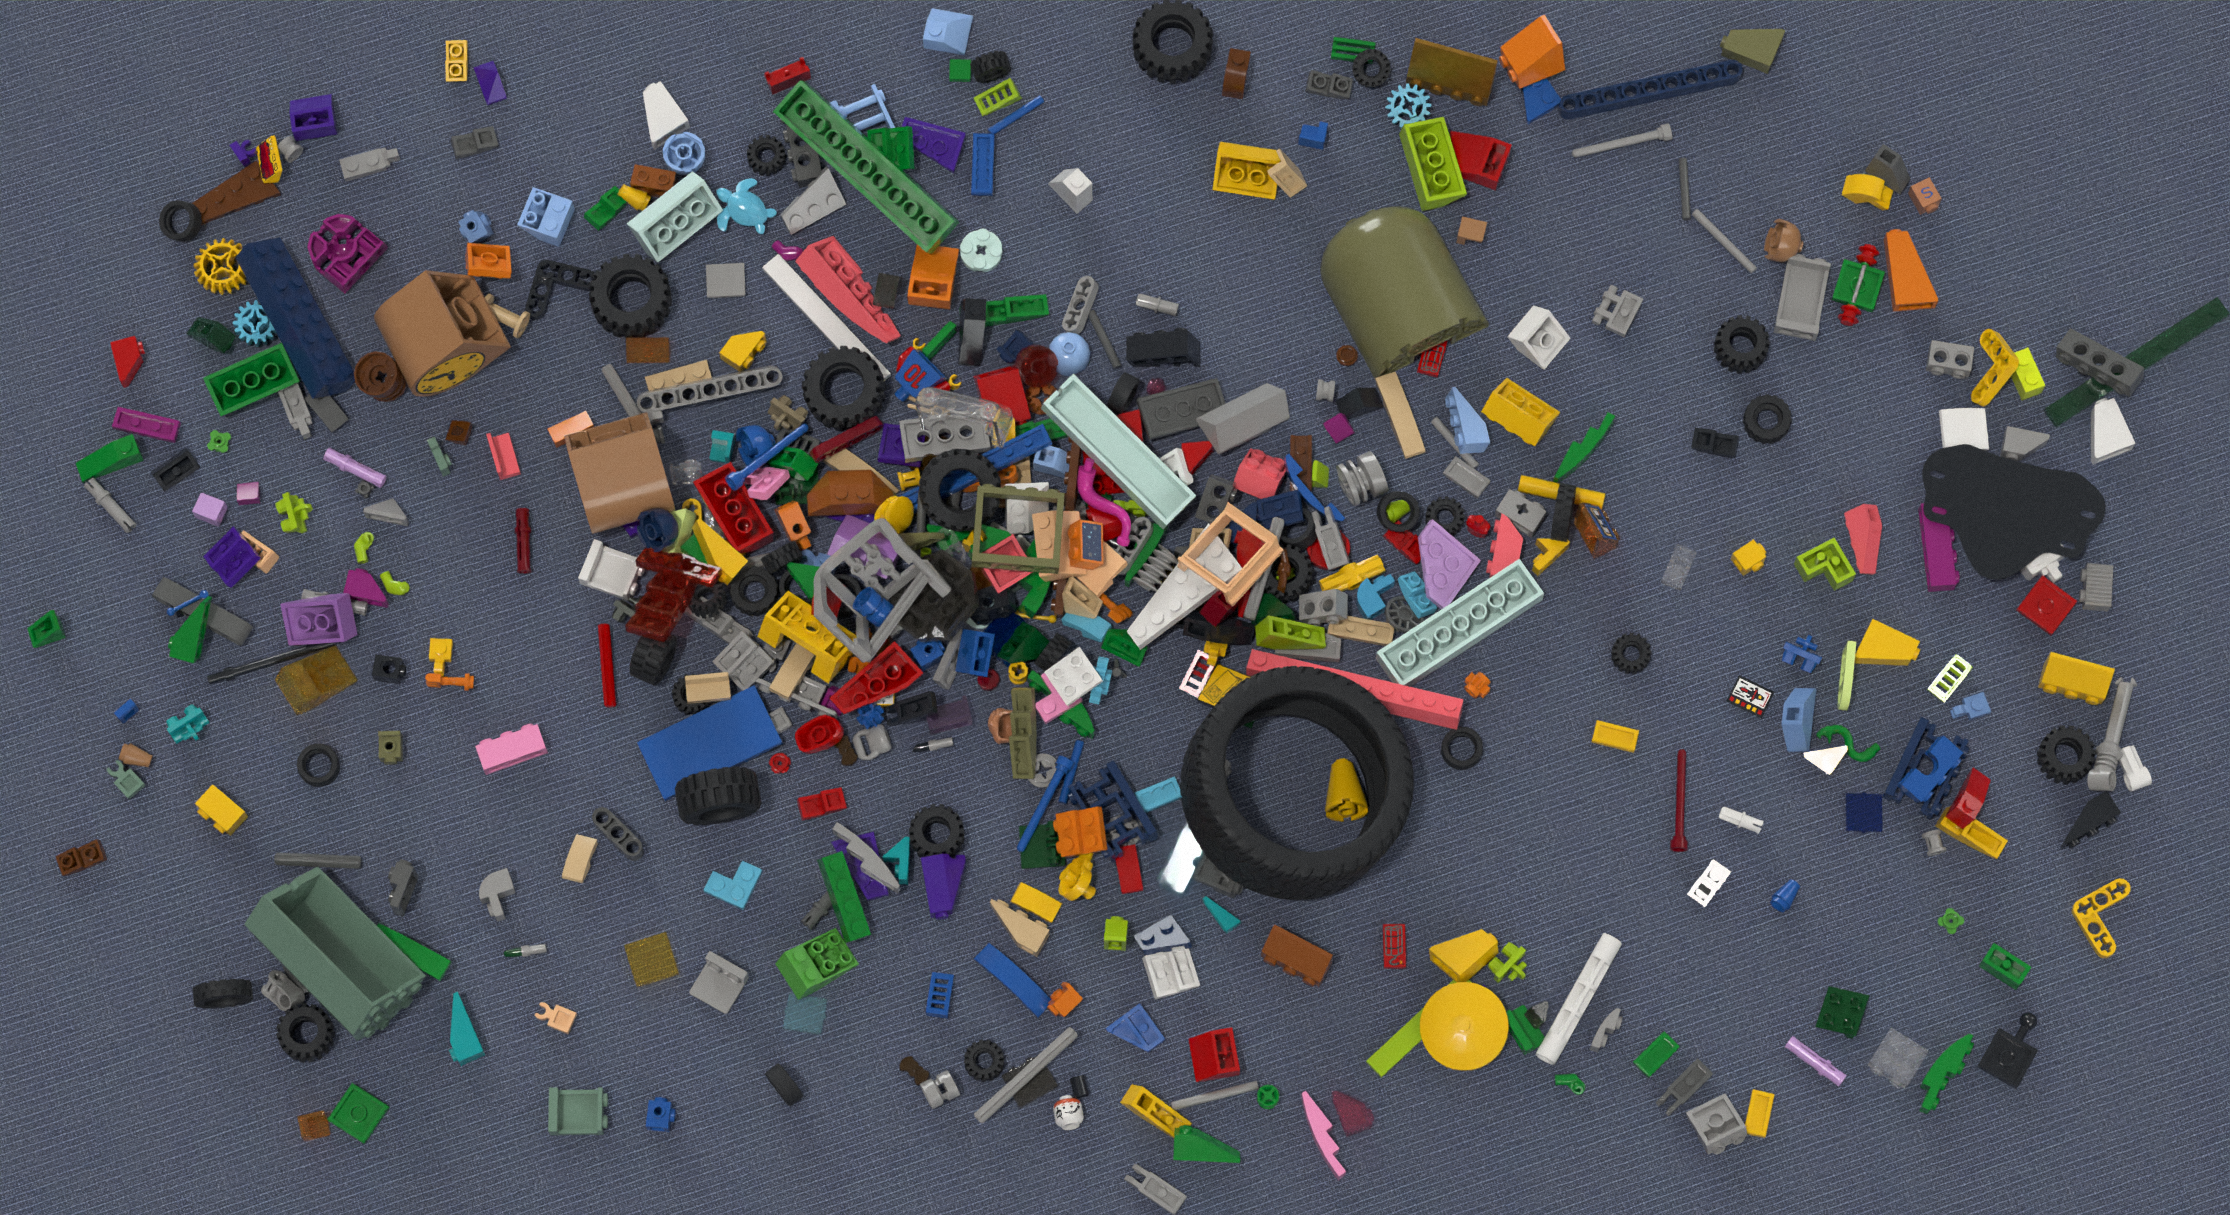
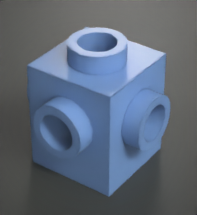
M471 210L463 215L464 218L458 221L461 226L459 230L462 236L468 239L469 243H480L494 235L490 227L491 221L487 214H483V212Z

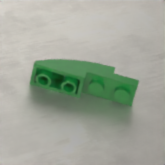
M1032 670L1027 677L1028 686L1034 688L1036 693L1042 692L1046 696L1050 695L1051 692L1041 679V676ZM1082 703L1058 716L1059 720L1064 724H1071L1076 727V732L1082 737L1086 738L1088 736L1093 739L1095 736L1091 719Z
M1967 1034L1957 1040L1932 1065L1920 1085V1088L1927 1091L1919 1109L1920 1112L1928 1114L1931 1109L1935 1110L1940 1098L1936 1097L1939 1089L1943 1091L1948 1082V1078L1945 1076L1953 1079L1956 1073L1961 1074L1965 1066V1062L1962 1061L1965 1054H1970L1974 1045L1971 1042L1973 1035Z

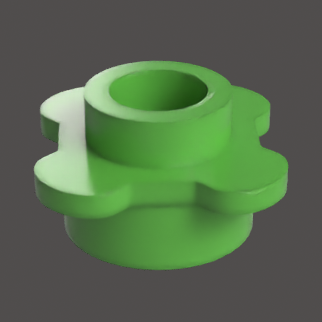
M213 430L210 433L211 440L207 444L208 449L221 453L227 452L231 435L228 432L223 434Z
M1952 908L1946 909L1945 915L1938 919V925L1946 928L1949 934H1955L1957 927L1964 923V918Z

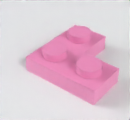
M761 466L747 476L743 483L752 485L747 490L749 498L767 500L790 478V475L786 469Z
M1046 674L1041 675V679L1051 694L1035 704L1037 712L1044 723L1047 724L1080 704L1082 698L1080 697L1067 706Z

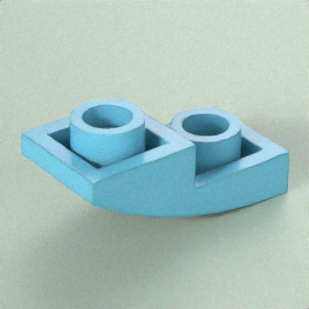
M1414 571L1400 576L1398 583L1401 591L1418 619L1435 613L1437 606L1426 597L1425 584Z
M1066 613L1061 619L1063 625L1080 630L1083 637L1102 642L1107 631L1112 628L1109 622L1098 615L1095 619Z

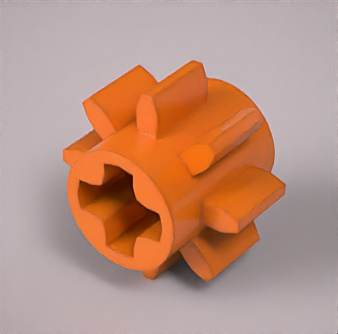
M1471 672L1465 678L1464 682L1467 685L1464 689L1473 698L1476 699L1479 695L1484 698L1490 692L1488 685L1491 682L1483 673L1478 672L1475 675Z

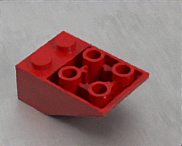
M1451 131L1450 139L1462 178L1496 190L1509 158L1512 144L1493 137Z

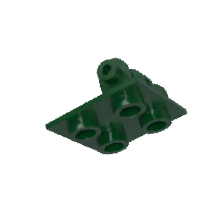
M818 465L813 476L808 481L790 477L775 491L776 505H784L792 500L797 501L798 504H807V494L818 483Z
M1053 821L1037 825L1026 849L1021 852L1022 869L1065 866V857H1061V854L1056 849L1059 836L1058 832L1054 830ZM1019 826L1020 839L1027 826Z
M1829 986L1815 1027L1845 1034L1846 1038L1853 1039L1854 1036H1857L1870 996Z

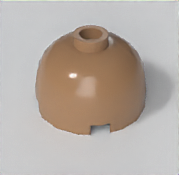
M1779 218L1774 221V223H1777L1775 228L1770 227L1764 245V251H1767L1768 255H1765V258L1775 262H1786L1790 257L1801 252L1803 241H1801V234L1796 225Z

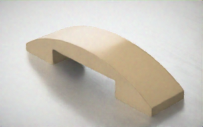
M847 449L823 460L829 467L838 471L872 470L893 491V496H896L899 492L879 472Z

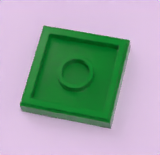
M352 1083L327 1120L365 1145L390 1107Z

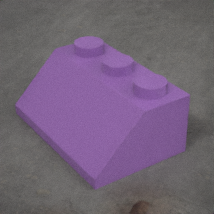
M846 515L833 538L827 555L832 556L870 523L854 516ZM881 532L876 533L867 542L877 545L880 554L884 558H890L894 567H896L900 556L894 551L891 542ZM860 547L851 554L853 558L861 559L864 566L869 561L866 552ZM880 569L876 573V575L882 578L891 579L889 575L882 574Z

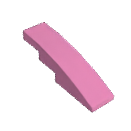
M1304 1091L1301 1099L1312 1136L1325 1162L1339 1180L1345 1176L1346 1171L1334 1156L1339 1152V1147L1328 1134L1332 1130L1333 1125L1308 1093Z

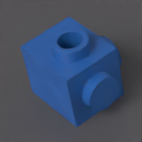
M931 636L930 638L924 637L917 641L916 646L912 647L910 651L918 667L924 672L941 662L945 648L940 640L936 641Z
M655 1097L654 1100H649L646 1119L647 1130L670 1132V1124L675 1121L676 1109L672 1108V1103L668 1102V1099Z

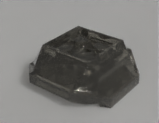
M942 549L920 558L928 560L951 587V591L942 598L927 582L898 622L900 627L919 642L952 640L979 607L975 574ZM914 578L890 597L891 604L896 605Z

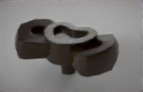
M843 735L842 739L834 747L839 749V755L842 756L841 764L843 766H852L857 761L858 756L854 753V749L851 748L849 737Z
M907 1056L901 1060L899 1070L908 1072L909 1076L914 1078L915 1085L920 1086V1083L929 1079V1071L919 1066L912 1056Z

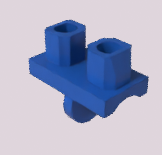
M1809 634L1806 640L1798 637L1795 642L1802 645L1803 648L1786 642L1783 647L1785 651L1782 661L1793 665L1797 655L1804 657L1805 659L1800 669L1809 673L1820 663L1822 657L1807 651V648L1816 651L1818 646L1810 642L1812 636Z

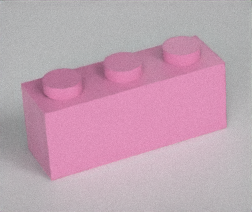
M538 724L524 725L519 731L504 732L499 738L493 740L491 738L484 739L479 742V745L475 746L486 775L548 753Z

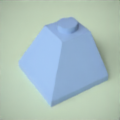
M932 8L925 26L923 47L965 56L973 16Z

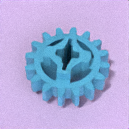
M1409 83L1406 84L1405 89L1399 85L1398 92L1391 91L1393 98L1387 97V101L1391 103V105L1386 106V110H1391L1387 116L1388 118L1394 117L1392 124L1395 125L1399 122L1400 129H1402L1404 124L1424 121V116H1430V112L1427 109L1432 108V105L1426 103L1430 97L1429 95L1423 96L1425 90L1418 91V85L1416 84L1413 89L1410 88ZM1407 93L1415 94L1418 97H1409ZM1400 97V105L1394 108L1396 100ZM1405 99L1410 105L1414 104L1412 106L1413 115L1408 109H1404ZM1423 105L1422 112L1417 117L1416 112ZM1399 116H1407L1410 120L1401 119Z
M257 300L254 301V305L246 302L247 307L244 309L240 306L241 313L234 314L237 321H233V325L236 327L234 331L236 335H240V341L246 340L249 346L252 342L255 343L256 347H259L260 342L267 345V339L274 340L272 334L276 333L269 318L261 314V312L265 313ZM257 317H258V319H259L260 322L257 323V326H256V329H255L254 325L256 324ZM244 329H246V331H251L252 335L246 333Z
M1099 656L1097 666H1093L1103 682L1090 690L1089 703L1100 704L1101 695H1107L1112 675V670L1107 669L1109 658Z

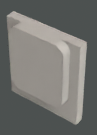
M744 263L706 265L707 298L745 296Z

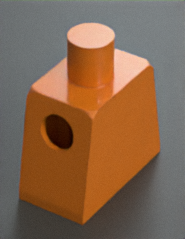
M792 500L774 509L789 541H795L800 551L812 546L807 537L811 530L797 501ZM798 523L800 529L798 532H794L793 526Z

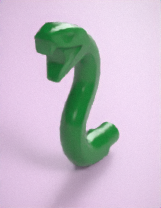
M1841 725L1826 726L1816 733L1818 739H1821L1822 736L1826 737L1829 744L1833 734H1840L1844 738L1845 746H1848L1847 754L1858 762L1871 760L1881 750L1880 746L1874 743L1865 751L1856 752L1851 733Z

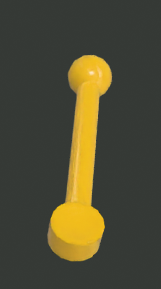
M1018 610L1017 612L1012 613V617L1014 619H1018L1019 617L1030 618L1024 613H1020ZM1034 615L1032 618L1046 620L1050 623H1055L1057 620L1055 615Z

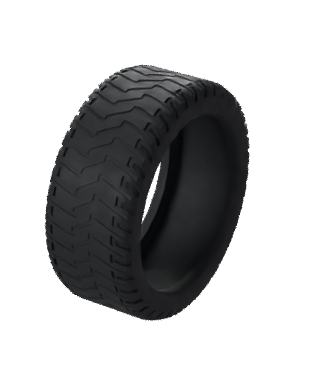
M1305 666L1277 667L1252 675V677L1238 683L1237 686H1233L1224 697L1220 698L1197 728L1196 734L1193 735L1188 744L1189 748L1186 750L1183 759L1184 764L1180 775L1182 807L1188 827L1191 829V833L1196 843L1199 844L1200 849L1217 869L1231 880L1249 890L1278 899H1316L1343 890L1362 878L1399 837L1407 822L1412 806L1414 791L1413 765L1405 737L1397 722L1386 707L1361 685L1344 676L1324 669H1314V667ZM1285 715L1307 719L1325 727L1338 737L1356 758L1365 779L1368 813L1366 814L1359 837L1351 843L1333 850L1306 852L1288 849L1272 842L1251 827L1236 808L1228 790L1225 760L1227 745L1232 733L1244 724L1257 719Z

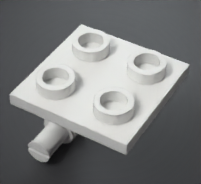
M1080 647L1044 672L1067 706L1103 682Z

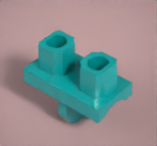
M191 704L185 708L184 713L186 716L179 720L177 716H173L166 721L168 725L167 731L176 744L192 736L197 741L199 737L196 733L210 723L200 707L196 708Z

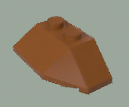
M872 470L827 471L807 494L808 516L875 514L878 507L887 498L893 496V491Z

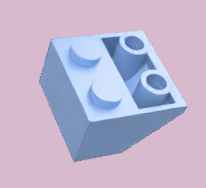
M533 187L517 225L537 239L560 247L575 210L573 201Z

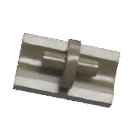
M783 395L779 399L774 397L770 401L771 406L768 414L771 415L770 419L776 422L774 429L778 431L784 427L787 430H795L804 424L808 411L803 407H798L795 411L790 408L792 404L790 398Z

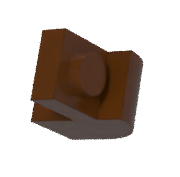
M1230 48L1222 96L1243 99L1251 56L1250 51Z

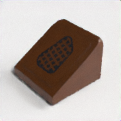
M452 420L445 440L466 446L473 427L471 422Z

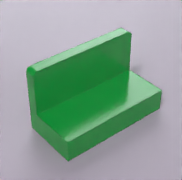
M1521 1005L1513 1011H1506L1509 1021V1032L1522 1053L1526 1055L1540 1047L1545 1037L1525 1005Z

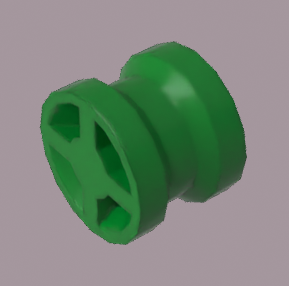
M1264 1085L1258 1090L1257 1102L1263 1109H1273L1278 1103L1279 1092L1272 1085Z

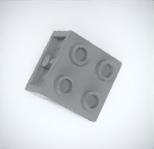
M709 951L705 957L706 965L689 993L718 1011L728 1014L748 981L749 975L745 970Z

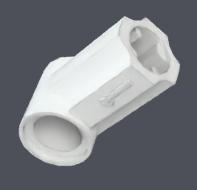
M2134 745L2122 748L2123 755L2119 762L2124 772L2123 777L2128 790L2132 792L2151 785L2150 773L2145 766L2143 767Z

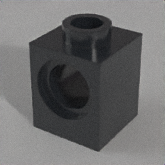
M375 655L372 671L374 681L400 684L401 678H405L406 665H404L402 659ZM388 666L395 667L394 672L390 674L385 673V669Z

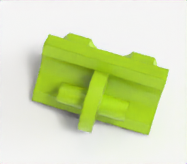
M289 492L282 494L283 499L276 502L275 505L279 514H288V519L281 521L283 532H307L304 520L309 519L308 513L313 510L312 505L305 504L303 498L298 499L297 495H290Z
M1508 942L1501 952L1509 960L1503 964L1495 957L1487 966L1494 974V980L1497 983L1510 970L1512 973L1508 976V979L1511 981L1516 977L1520 979L1526 977L1522 971L1527 966L1526 963L1522 961L1518 966L1516 965L1525 955L1526 950L1522 946L1518 948Z

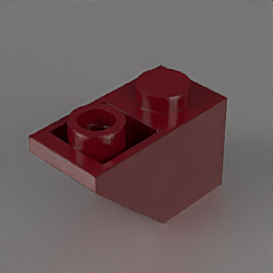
M1218 590L1211 596L1199 613L1216 627L1237 610L1238 602L1232 607L1226 602L1224 594Z

